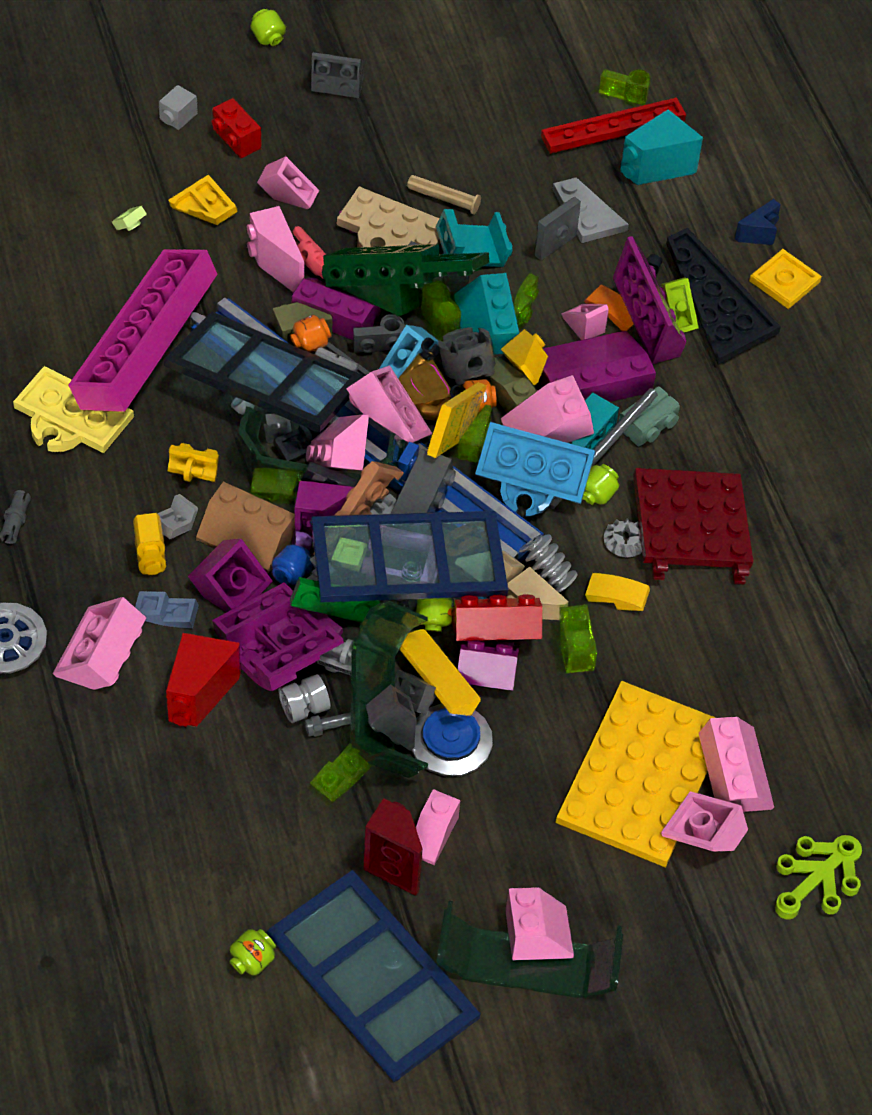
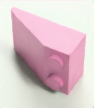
M277 206L250 213V224L247 225V232L250 238V242H247L250 256L255 257L259 267L294 293L304 278V260L280 207Z
M390 365L370 372L346 388L349 392V399L354 407L359 408L360 412L369 415V418L408 443L417 442L432 434Z
M573 375L548 383L501 418L503 426L566 443L594 434L591 413Z

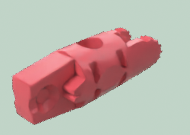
M300 226L295 227L293 234L300 241V243L296 242L304 260V265L315 276H320L323 279V256L326 253Z

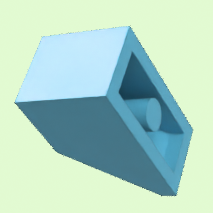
M406 325L379 369L390 365L397 378H399L417 354L423 353L421 344L424 339L431 338L434 340L429 350L435 344L438 345L439 341L422 327Z

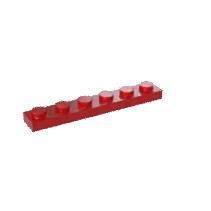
M672 98L542 129L541 138L551 154L628 135L668 109L682 121H685L686 113L679 100Z

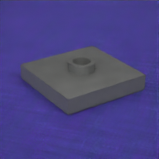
M572 197L539 220L535 256L542 261L577 236L581 201L578 198Z

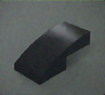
M329 423L325 426V428L322 431H324L328 426H330ZM299 424L298 429L275 438L273 444L285 465H289L306 456V450L311 445V440L320 433Z

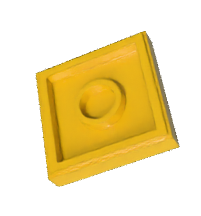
M782 249L751 274L749 281L789 309L821 282L822 276Z

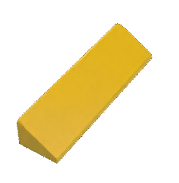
M420 629L396 637L394 639L395 645L422 679L436 687L434 694L449 713L471 716L480 703L479 695L428 632Z

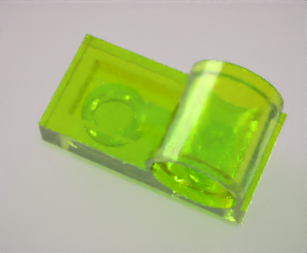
M604 69L601 75L599 93L645 105L648 100L650 75L641 69L631 71L628 76Z

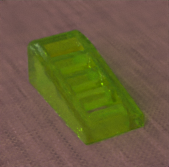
M491 405L483 407L458 442L457 458L475 463L479 461L491 422Z

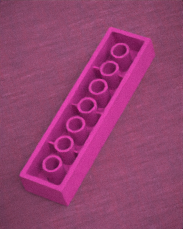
M163 249L68 386L80 410L126 411L218 275L207 250Z

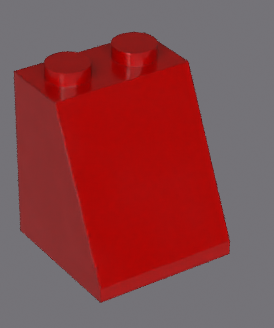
M187 633L182 634L166 690L169 722H174L179 726H198L240 679V643Z

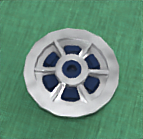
M0 603V673H13L26 669L39 659L46 647L47 630L42 618L33 609L18 603Z

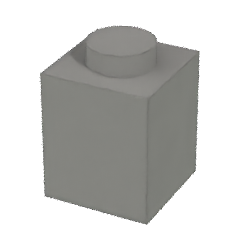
M177 85L159 101L160 119L165 124L180 130L198 114L197 96Z

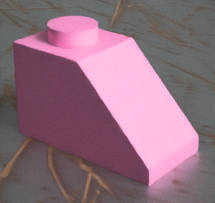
M287 157L266 165L257 182L274 200L304 209L311 208L319 192L312 182Z
M434 789L416 825L423 848L422 860L432 865H435L459 818L460 800Z

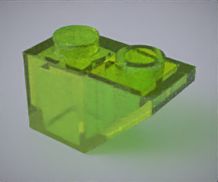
M588 606L559 607L561 650L566 673L594 671L597 648Z

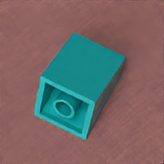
M668 109L625 136L620 171L636 185L692 175L697 172L703 137Z

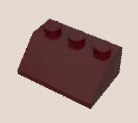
M383 798L365 826L364 870L417 896L420 887L423 848L411 812L402 804L390 802Z

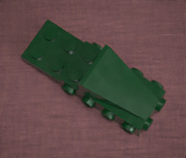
M439 244L341 248L323 256L322 276L326 281V287H337L392 314L402 316L420 307L418 288L424 287V284L432 283L436 277L447 276L448 272H457V276L472 275L473 271H480L482 266L490 263L489 252L439 254Z

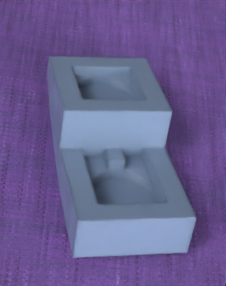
M139 591L135 608L146 617V622L170 627L193 628L199 605L196 599L169 598L166 592Z

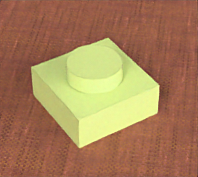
M142 206L133 207L114 219L112 223L116 230L127 228L130 231L140 225V219L147 214Z

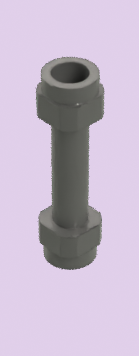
M365 704L358 706L357 711L320 719L319 715L304 720L308 737L323 735V730L357 722H360L362 726L369 724V717Z

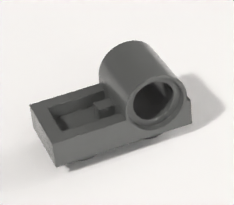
M389 314L381 319L380 326L353 328L354 353L391 350L406 326L403 319L395 314Z

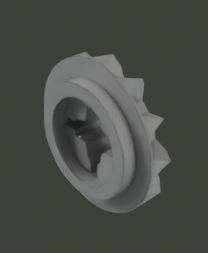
M627 518L625 521L616 519L613 524H608L604 533V543L607 549L620 557H634L642 553L639 522L633 523ZM625 531L629 533L627 544H624L625 540H623V533Z

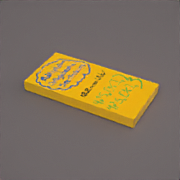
M478 382L442 404L427 455L437 458L471 435L487 385Z

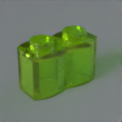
M437 281L424 285L422 289L421 311L424 318L432 324L434 336L443 342L444 335L460 329L461 311L458 305L450 299V291L443 282Z

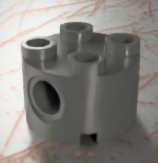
M472 327L462 328L444 335L443 342L439 340L438 345L444 374L454 379L456 384H464L465 381L471 378L487 377L495 373L494 366L496 363L489 331L478 328L479 332H473Z

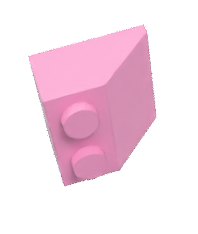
M509 888L506 918L512 960L573 958L574 953L566 906L540 888Z

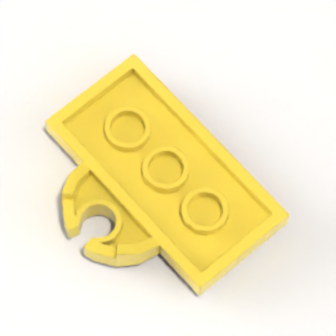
M44 366L13 401L15 409L32 417L31 432L35 443L41 446L44 437L55 435L57 437L49 440L47 444L48 451L64 452L73 449L82 442L105 453L134 418V411L130 408H127L125 412L80 410L68 386L71 379Z

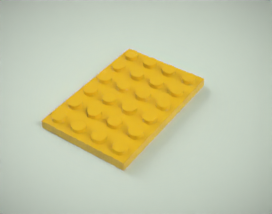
M621 681L557 815L556 823L666 868L677 841L662 837L661 832L689 792L699 793L708 770L699 732L709 719L715 717Z

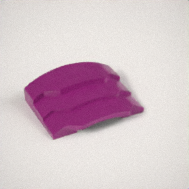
M285 582L212 620L215 633L219 639L240 643L241 669L255 683L268 691H274L296 679L297 671L320 660V655L344 643L341 637L343 633L342 627L326 614L291 606L290 598L293 590Z

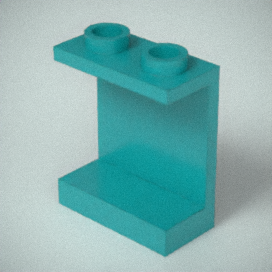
M453 209L443 210L436 229L444 254L489 252L490 263L484 266L504 267L508 257L512 254L513 247L512 243L509 242L506 225L502 221L500 212L494 213L488 226L458 224Z

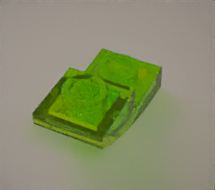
M529 273L515 298L514 310L518 328L523 323L526 324L532 317V303L539 294V289H537L539 277L532 273Z
M255 468L253 471L251 494L277 501L279 497L296 501L297 493L293 492V487L302 473L282 469Z
M350 743L333 763L329 761L321 769L310 784L333 802L351 788L369 770L373 762Z

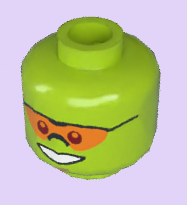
M451 598L417 599L416 621L421 625H425L426 631L442 632V627L449 626L452 623L453 600Z
M246 930L230 946V953L233 957L230 963L240 974L246 971L250 975H258L274 960L275 953L273 949L276 948V945L263 930Z

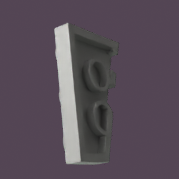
M578 178L553 183V192L560 205L572 197H576L581 201L577 236L581 243L628 231L629 224Z

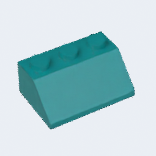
M507 274L480 275L454 294L460 329L472 327L473 332H479L478 328L489 331L494 355L504 354L501 348L519 334Z

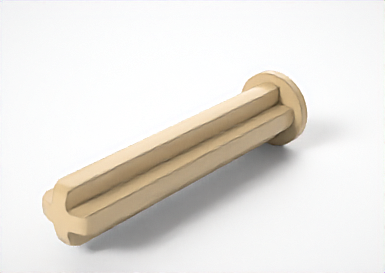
M411 175L407 183V187L411 190L468 209L471 214H475L480 205L481 196L478 194L472 196L415 175Z

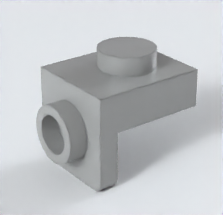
M181 494L174 496L171 508L157 513L161 518L163 536L169 539L190 531L198 512V507Z

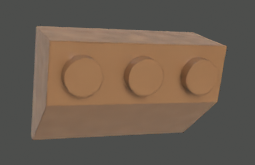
M223 482L208 503L196 540L216 548L223 540L241 538L264 570L269 573L272 569V560L292 540L295 531V514Z

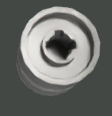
M318 674L302 679L300 685L294 682L279 688L281 705L291 723L307 718L309 712L316 715L330 709L331 704L327 689Z

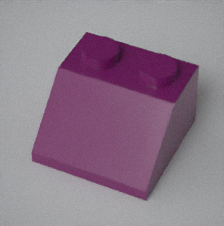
M241 538L223 540L188 576L205 599L226 613L259 596L273 582Z

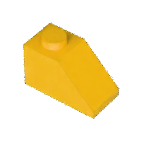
M524 329L502 347L501 351L514 368L524 374L533 385L538 383L548 355L543 350L545 343L536 333L532 336Z

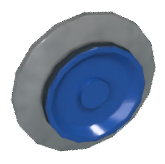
M441 703L428 708L426 715L421 713L416 718L415 747L411 751L416 761L430 772L442 776H463L476 771L487 761L493 746L492 730L486 719L474 710L471 716L452 714Z

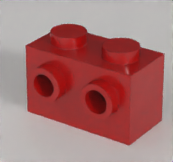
M234 98L212 108L213 119L211 123L213 129L240 158L261 149V127Z

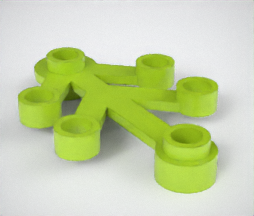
M849 835L839 836L833 843L814 842L812 838L807 836L799 838L796 852L800 856L809 857L812 854L831 855L825 861L795 860L788 854L781 855L777 861V871L782 875L812 873L792 892H785L778 896L775 911L783 919L795 918L801 906L800 902L821 882L823 883L824 895L821 907L827 914H836L841 906V899L836 895L834 870L841 863L844 876L841 884L842 892L848 896H854L858 893L861 885L860 880L855 875L854 862L860 858L862 847L856 838ZM801 844H807L810 849H803ZM843 846H847L852 850L847 851L843 848ZM787 862L791 867L786 868L781 863ZM846 883H853L856 888H849ZM784 901H790V902H792L794 905H792V906L786 905V904L784 903ZM832 901L836 906L830 907L826 902Z

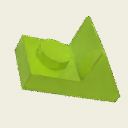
M681 278L661 284L666 294V302L675 313L676 324L679 330L687 332L698 329L689 279Z

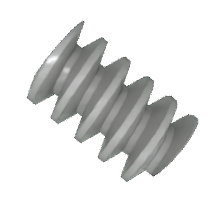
M550 534L538 535L524 544L518 551L520 553L529 551L525 561L535 560L536 563L532 569L534 571L541 569L540 576L543 579L548 578L547 583L559 593L571 585L578 574L575 570L569 571L571 567L569 561L562 562L565 555L562 552L556 553L559 548L556 543L549 544L552 540Z

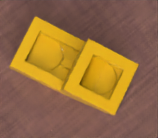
M592 573L585 596L588 602L614 603L617 610L643 611L650 587L641 582L620 576Z

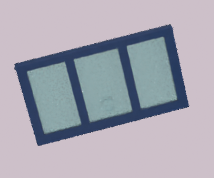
M495 511L311 516L310 524L312 525L320 602L508 595V584Z
M353 870L273 925L266 932L393 1082L399 1080L480 1019L481 1013Z

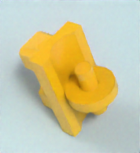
M181 443L179 446L171 445L169 448L168 472L184 475V481L188 482L193 477L215 482L218 470V452L212 449L204 451L193 450L191 445Z

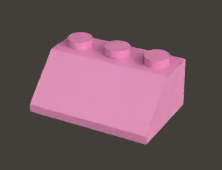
M369 415L339 417L311 440V445L306 450V461L314 462L339 472L362 471Z
M124 597L88 607L53 674L58 678L93 690L113 685L119 677L118 672L123 662L130 656V649L134 641L142 632L141 627L146 617Z
M738 717L709 719L699 732V737L714 798L741 805L743 812L772 810L774 804L754 727Z

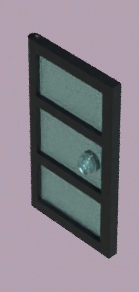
M213 311L164 359L165 367L318 433L325 428L348 402L349 392L346 388L364 377L360 373Z

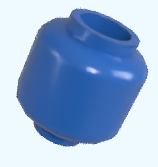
M287 545L272 560L274 578L280 584L285 582L289 586H296L299 577L306 578L313 570L310 552L302 546Z

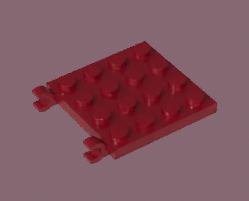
M635 468L633 478L643 563H652L653 580H664V572H668V564L732 567L734 584H745V576H749V568L753 565V555L741 474Z

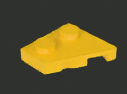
M209 175L168 200L171 208L215 225L238 212L236 205Z

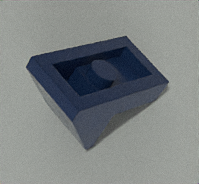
M772 199L739 221L735 240L744 243L774 244L777 228L774 225L779 220L778 215L781 204Z

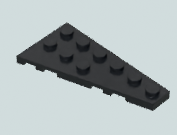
M688 227L667 237L666 245L680 277L689 279L695 313L718 365L779 334L781 326Z

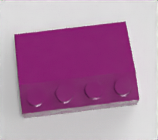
M633 236L628 237L614 272L613 280L651 363L656 364L680 357L686 345L685 334L682 330H679L676 324L675 313L666 302L664 289L658 285L653 266L649 265Z
M627 331L543 348L548 358L539 378L542 388L548 383L573 375L584 400L593 392L603 399L612 402L643 395L649 388L653 389L656 371L647 352Z

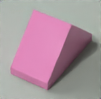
M581 304L562 313V317L581 340H585L605 333L609 309L607 304Z

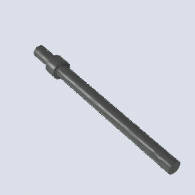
M649 388L595 447L596 453L592 466L596 464L658 396L654 389ZM554 497L550 508L554 509L563 499Z

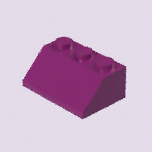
M303 278L292 295V303L299 302L330 314L332 317V332L353 340V328L373 327L383 311L382 308L337 287H326V282L317 278Z

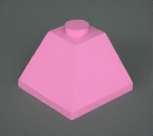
M690 791L661 834L662 837L710 851H734L747 833L748 827L741 805Z

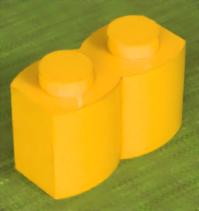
M157 513L136 515L133 526L139 571L143 575H156L164 572L166 559L161 518Z

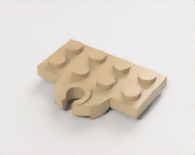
M362 187L357 188L337 218L338 226L358 233L357 247L408 245L411 241L420 245L441 243L436 229L439 218Z

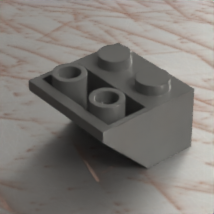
M312 52L311 91L359 98L364 81L365 60Z

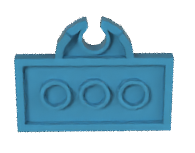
M490 422L475 475L501 482L500 492L503 502L516 513L519 510L517 506L518 498L522 495L530 496L532 505L526 510V517H532L542 514L548 509L554 497L579 504L582 503L596 451Z

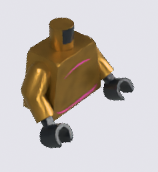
M426 338L421 344L423 353L417 354L398 379L422 418L437 421L442 404L466 389L461 384H456L452 388L449 387L435 362L428 360L429 357L438 356L440 348L435 344L429 350L434 340Z

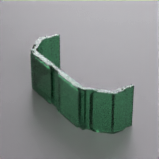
M246 406L238 433L250 451L256 455V459L261 464L272 469L302 474L308 464L270 458L258 439L262 414ZM391 433L387 455L379 463L398 468V460L404 451L405 440L397 434ZM334 470L354 479H361V474Z
M388 601L377 604L369 609L359 628L360 631L357 637L353 639L351 654L353 700L351 701L350 740L352 748L360 750L358 754L369 764L410 778L417 775L418 771L428 768V763L395 751V743L382 732L374 731L369 725L366 704L389 685L395 687V656L410 629L427 622L428 617Z
M448 900V907L444 909L436 963L447 971L456 973L462 979L470 982L509 988L531 989L536 992L576 998H587L593 994L601 995L616 991L623 943L622 926L617 925L615 938L590 945L572 943L573 958L512 960L509 933L477 929L452 914L453 901Z

